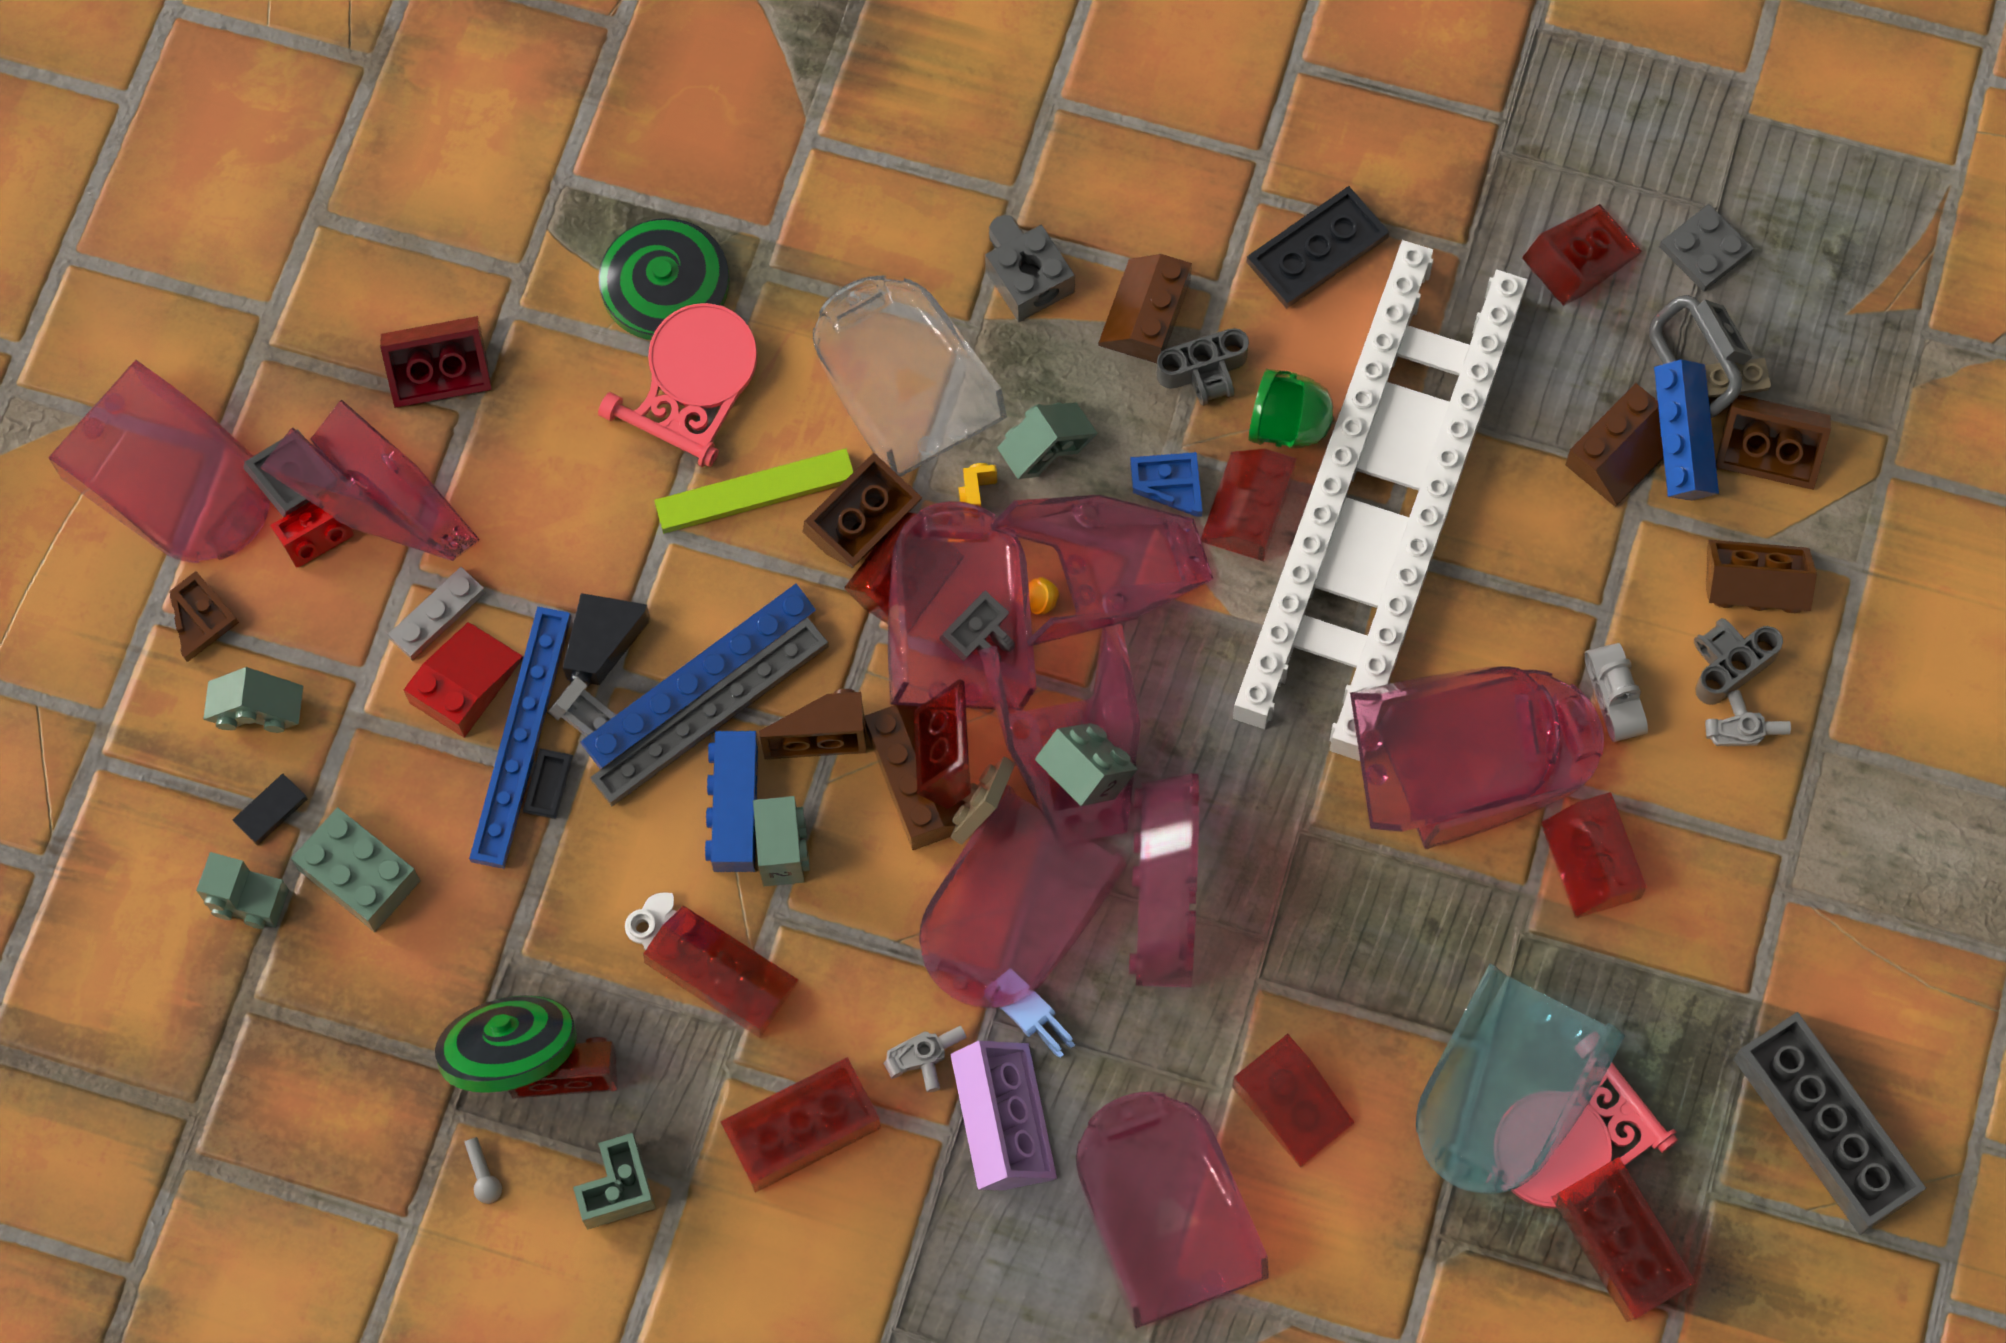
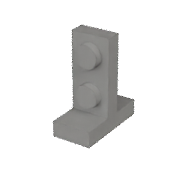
M576 677L547 713L556 720L562 717L587 737L616 716V714L584 690L587 684Z

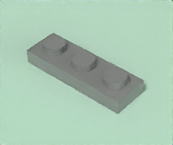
M460 567L387 635L413 661L486 592L470 574Z

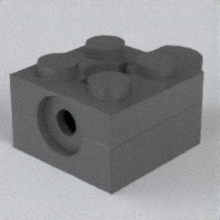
M1010 215L996 217L989 226V239L996 249L985 254L986 273L1018 322L1075 292V275L1042 224L1023 233L1016 220Z

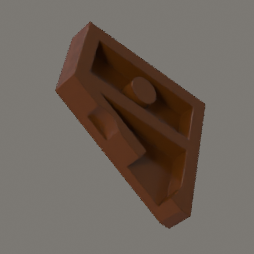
M197 571L169 591L175 613L176 629L180 638L181 655L186 662H189L239 623L233 613Z

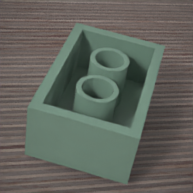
M338 807L291 858L299 872L373 932L378 930L421 881L412 866Z

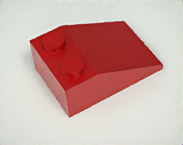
M467 622L421 665L403 690L411 705L465 738L523 660V656Z

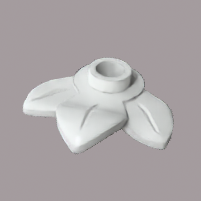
M657 893L647 899L643 908L632 912L625 922V931L629 939L635 943L643 944L649 956L663 961L677 958L675 942L685 938L695 926L694 922L687 915L672 910L674 906L673 893ZM641 922H646L649 924V928L646 932L641 933L636 930L637 925Z

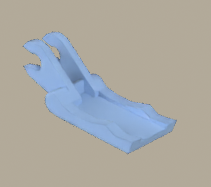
M1011 968L984 991L1000 1009L1015 1021L1028 1037L1037 1032L1049 1049L1059 1058L1064 1055L1060 1051L1062 1048L1042 1027L1046 1022H1048L1068 1047L1072 1048L1075 1046L1071 1041L1073 1038L1053 1017L1056 1014L1055 1011Z

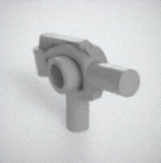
M1740 690L1727 694L1735 714L1734 717L1724 720L1708 719L1705 721L1706 738L1711 739L1716 746H1757L1764 739L1765 735H1790L1791 733L1790 721H1765L1760 713L1748 712Z
M961 1025L939 1037L936 1034L925 1031L888 1050L887 1059L883 1064L891 1079L897 1078L909 1070L921 1068L926 1092L940 1090L935 1065L944 1060V1049L966 1039V1034Z

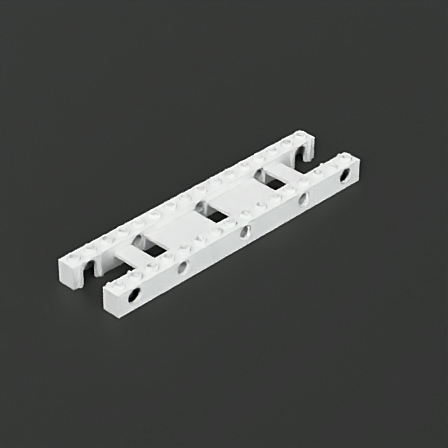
M1404 240L1400 244L1233 711V719L1265 729L1267 722L1272 721L1275 692L1281 683L1285 684L1288 663L1294 648L1355 667L1356 671L1351 685H1347L1345 689L1344 705L1337 724L1333 723L1329 751L1361 762L1521 305L1528 280L1496 269L1494 277H1490L1483 309L1481 313H1477L1472 332L1474 334L1470 345L1409 326L1413 314L1416 315L1418 312L1421 284H1424L1425 280L1430 278L1434 260L1432 259L1433 249ZM1401 357L1458 375L1459 377L1450 402L1389 383V374L1391 368L1395 366L1397 358ZM1357 471L1418 490L1410 517L1347 498L1350 482L1354 481ZM1315 588L1377 608L1368 636L1304 615L1309 597L1312 598Z

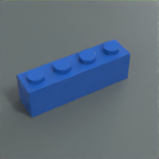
M1680 359L1654 367L1668 497L1693 501L1719 494L1705 364Z
M715 731V743H709L708 761L709 763H714V775H708L707 793L708 795H713V807H707L706 826L707 828H712V840H706L705 859L706 861H711L714 872H755L756 831L753 800H757L759 743L756 731Z

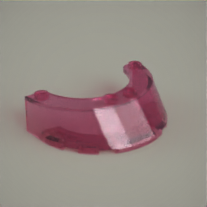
M1199 773L1142 782V788H1135L1134 808L1141 809V833L1134 832L1133 853L1140 854V866H1133L1132 887H1139L1137 953H1130L1129 974H1136V986L1191 987L1196 910H1189V904H1196Z

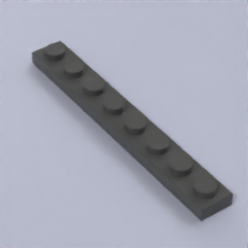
M807 617L591 776L592 783L613 807L828 648V641Z

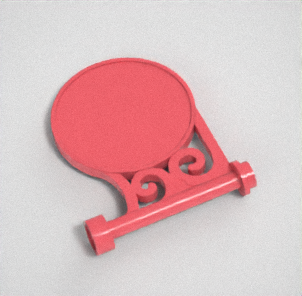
M700 303L678 309L665 318L656 329L650 342L648 354L650 371L652 373L651 387L648 396L640 407L633 411L622 405V397L609 392L600 404L598 415L609 421H613L617 417L698 457L699 466L704 467L706 465L711 467L719 452L712 441L739 394L748 386L754 375L757 364V347L749 326L739 315L720 305ZM659 389H660L665 395H660V396H658ZM667 403L672 407L669 417L660 423L645 417L652 410L657 418H663L667 411L664 407L658 409L659 406ZM678 404L685 406V408L680 411ZM721 406L713 422L705 432L694 434L686 428L687 418L691 415H698L700 421L690 420V426L693 430L697 431L704 429L708 423V416L704 409Z
M1597 1032L1590 1034L1574 1048L1583 1060L1590 1057L1600 1069V1074L1593 1082L1582 1089L1572 1092L1545 1091L1529 1095L1516 1102L1505 1113L1498 1125L1494 1139V1159L1497 1170L1506 1186L1515 1195L1535 1206L1555 1209L1576 1205L1590 1197L1604 1181L1651 1146L1654 1150L1658 1148L1663 1153L1678 1141L1675 1136L1677 1133L1675 1129L1666 1131L1601 1048L1605 1045V1042ZM1608 1079L1619 1093V1100L1613 1107L1604 1109L1600 1108L1597 1104V1098L1604 1096V1104L1611 1102V1091L1601 1087ZM1590 1095L1589 1104L1582 1100V1098ZM1601 1117H1612L1607 1127ZM1622 1122L1635 1125L1641 1134L1640 1142L1610 1165L1612 1157L1611 1142L1616 1146L1625 1147L1630 1145L1635 1135L1633 1128L1626 1125L1623 1131L1627 1134V1137L1621 1138L1616 1133V1126Z

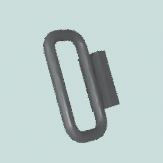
M1689 295L1678 296L1661 309L1652 319L1649 327V337L1663 364L1677 361L1662 335V329L1666 322L1683 308H1687L1691 312L1729 379L1727 390L1709 405L1710 415L1713 418L1732 404L1740 394L1742 376L1736 363L1744 365L1753 356L1723 305L1708 300L1700 303L1695 297Z

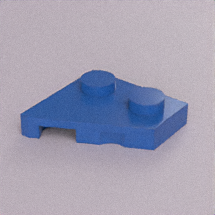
M1197 452L1130 457L1134 494L1193 516L1202 517Z

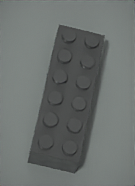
M1798 1012L1738 1051L1733 1060L1859 1235L1918 1198L1926 1189L1925 1185Z

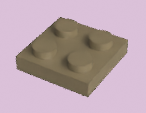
M1003 756L995 766L989 764L979 779L980 782L977 785L972 783L967 788L962 797L965 805L959 808L952 820L956 826L950 838L962 845L997 808L1015 766L1013 761Z

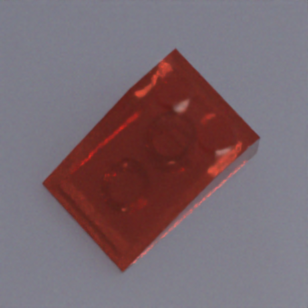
M1599 204L1541 233L1523 255L1522 259L1552 292L1554 297L1565 306L1584 296L1639 256L1642 251L1602 205Z
M1286 1034L1233 1078L1232 1088L1299 1167H1302L1354 1124L1353 1119L1313 1062L1289 1034Z

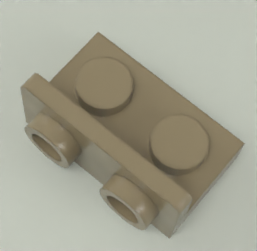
M1765 358L1750 359L1744 365L1736 363L1742 376L1740 394L1762 392L1770 389L1771 383ZM1720 363L1705 365L1709 398L1719 397L1727 390L1729 379Z

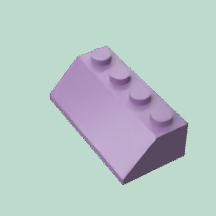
M977 1041L951 1053L978 1190H1007L1057 1179L1029 1043Z

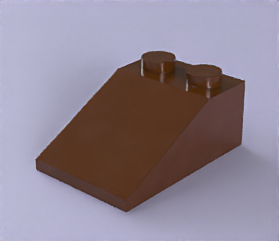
M852 689L836 690L833 694H826L760 730V741L764 759L866 753L865 715L861 692H855Z

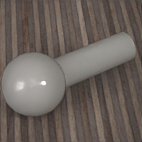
M478 1137L464 1141L477 1178L474 1185V1195L482 1203H494L501 1196L502 1185L496 1177L490 1175Z

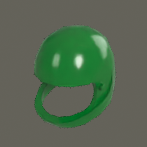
M1266 369L1257 392L1248 441L1262 445L1264 442L1276 443L1275 446L1277 447L1286 445L1290 448H1303L1317 444L1327 435L1333 422V402L1328 389L1313 379L1297 373Z

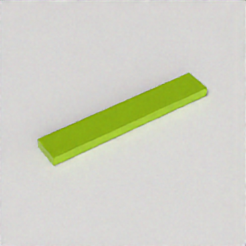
M847 448L655 499L654 502L663 534L839 487L853 473V468Z

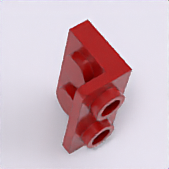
M329 492L270 525L296 568L303 566L354 535L343 512Z

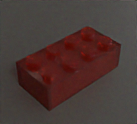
M848 1057L720 1121L723 1131L755 1193L881 1129L880 1118Z
M1620 1157L1551 1197L1626 1322L1637 1319L1696 1283Z

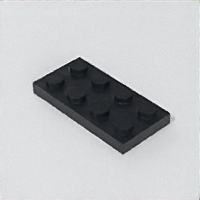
M1348 186L1249 254L1246 262L1287 309L1388 239L1390 232L1351 187Z

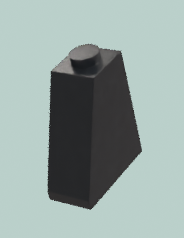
M581 593L563 664L566 679L572 682L578 677L587 686L590 684L600 685L649 623L650 614L647 604Z

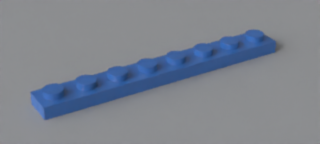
M797 583L585 737L580 743L597 766L602 769L815 612L816 609Z
M537 606L469 858L471 863L505 869L572 618L569 612Z

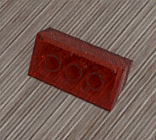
M684 905L662 925L643 953L646 965L759 1038H761L799 982L797 978Z

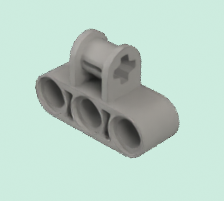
M1615 643L1585 651L1587 671L1611 740L1617 742L1647 734V719L1639 698L1641 691L1639 686L1634 683L1630 671L1632 664L1629 659H1626L1621 644Z

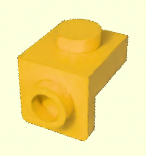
M976 463L969 468H963L964 487H958L960 507L967 506L968 518L982 516L979 486L997 483L996 465H988L986 463Z

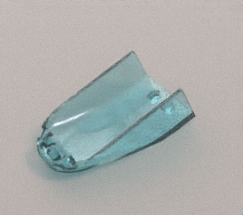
M1489 964L1420 1097L1416 1114V1131L1419 1135L1426 1160L1443 1179L1458 1188L1472 1193L1498 1194L1516 1189L1527 1183L1541 1171L1583 1113L1606 1074L1625 1035L1610 1023L1604 1025L1505 975L1496 966Z

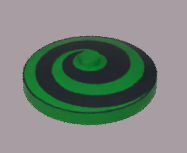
M653 219L627 229L609 246L599 269V288L607 312L621 328L630 334L646 340H651L662 321L678 309L700 303L724 306L729 291V270L726 257L720 245L704 229L679 219Z
M532 995L505 997L472 1008L451 1022L441 1033L436 1043L435 1057L443 1078L457 1088L481 1093L507 1091L531 1084L547 1076L562 1065L575 1047L577 1031L572 1014L560 1002Z

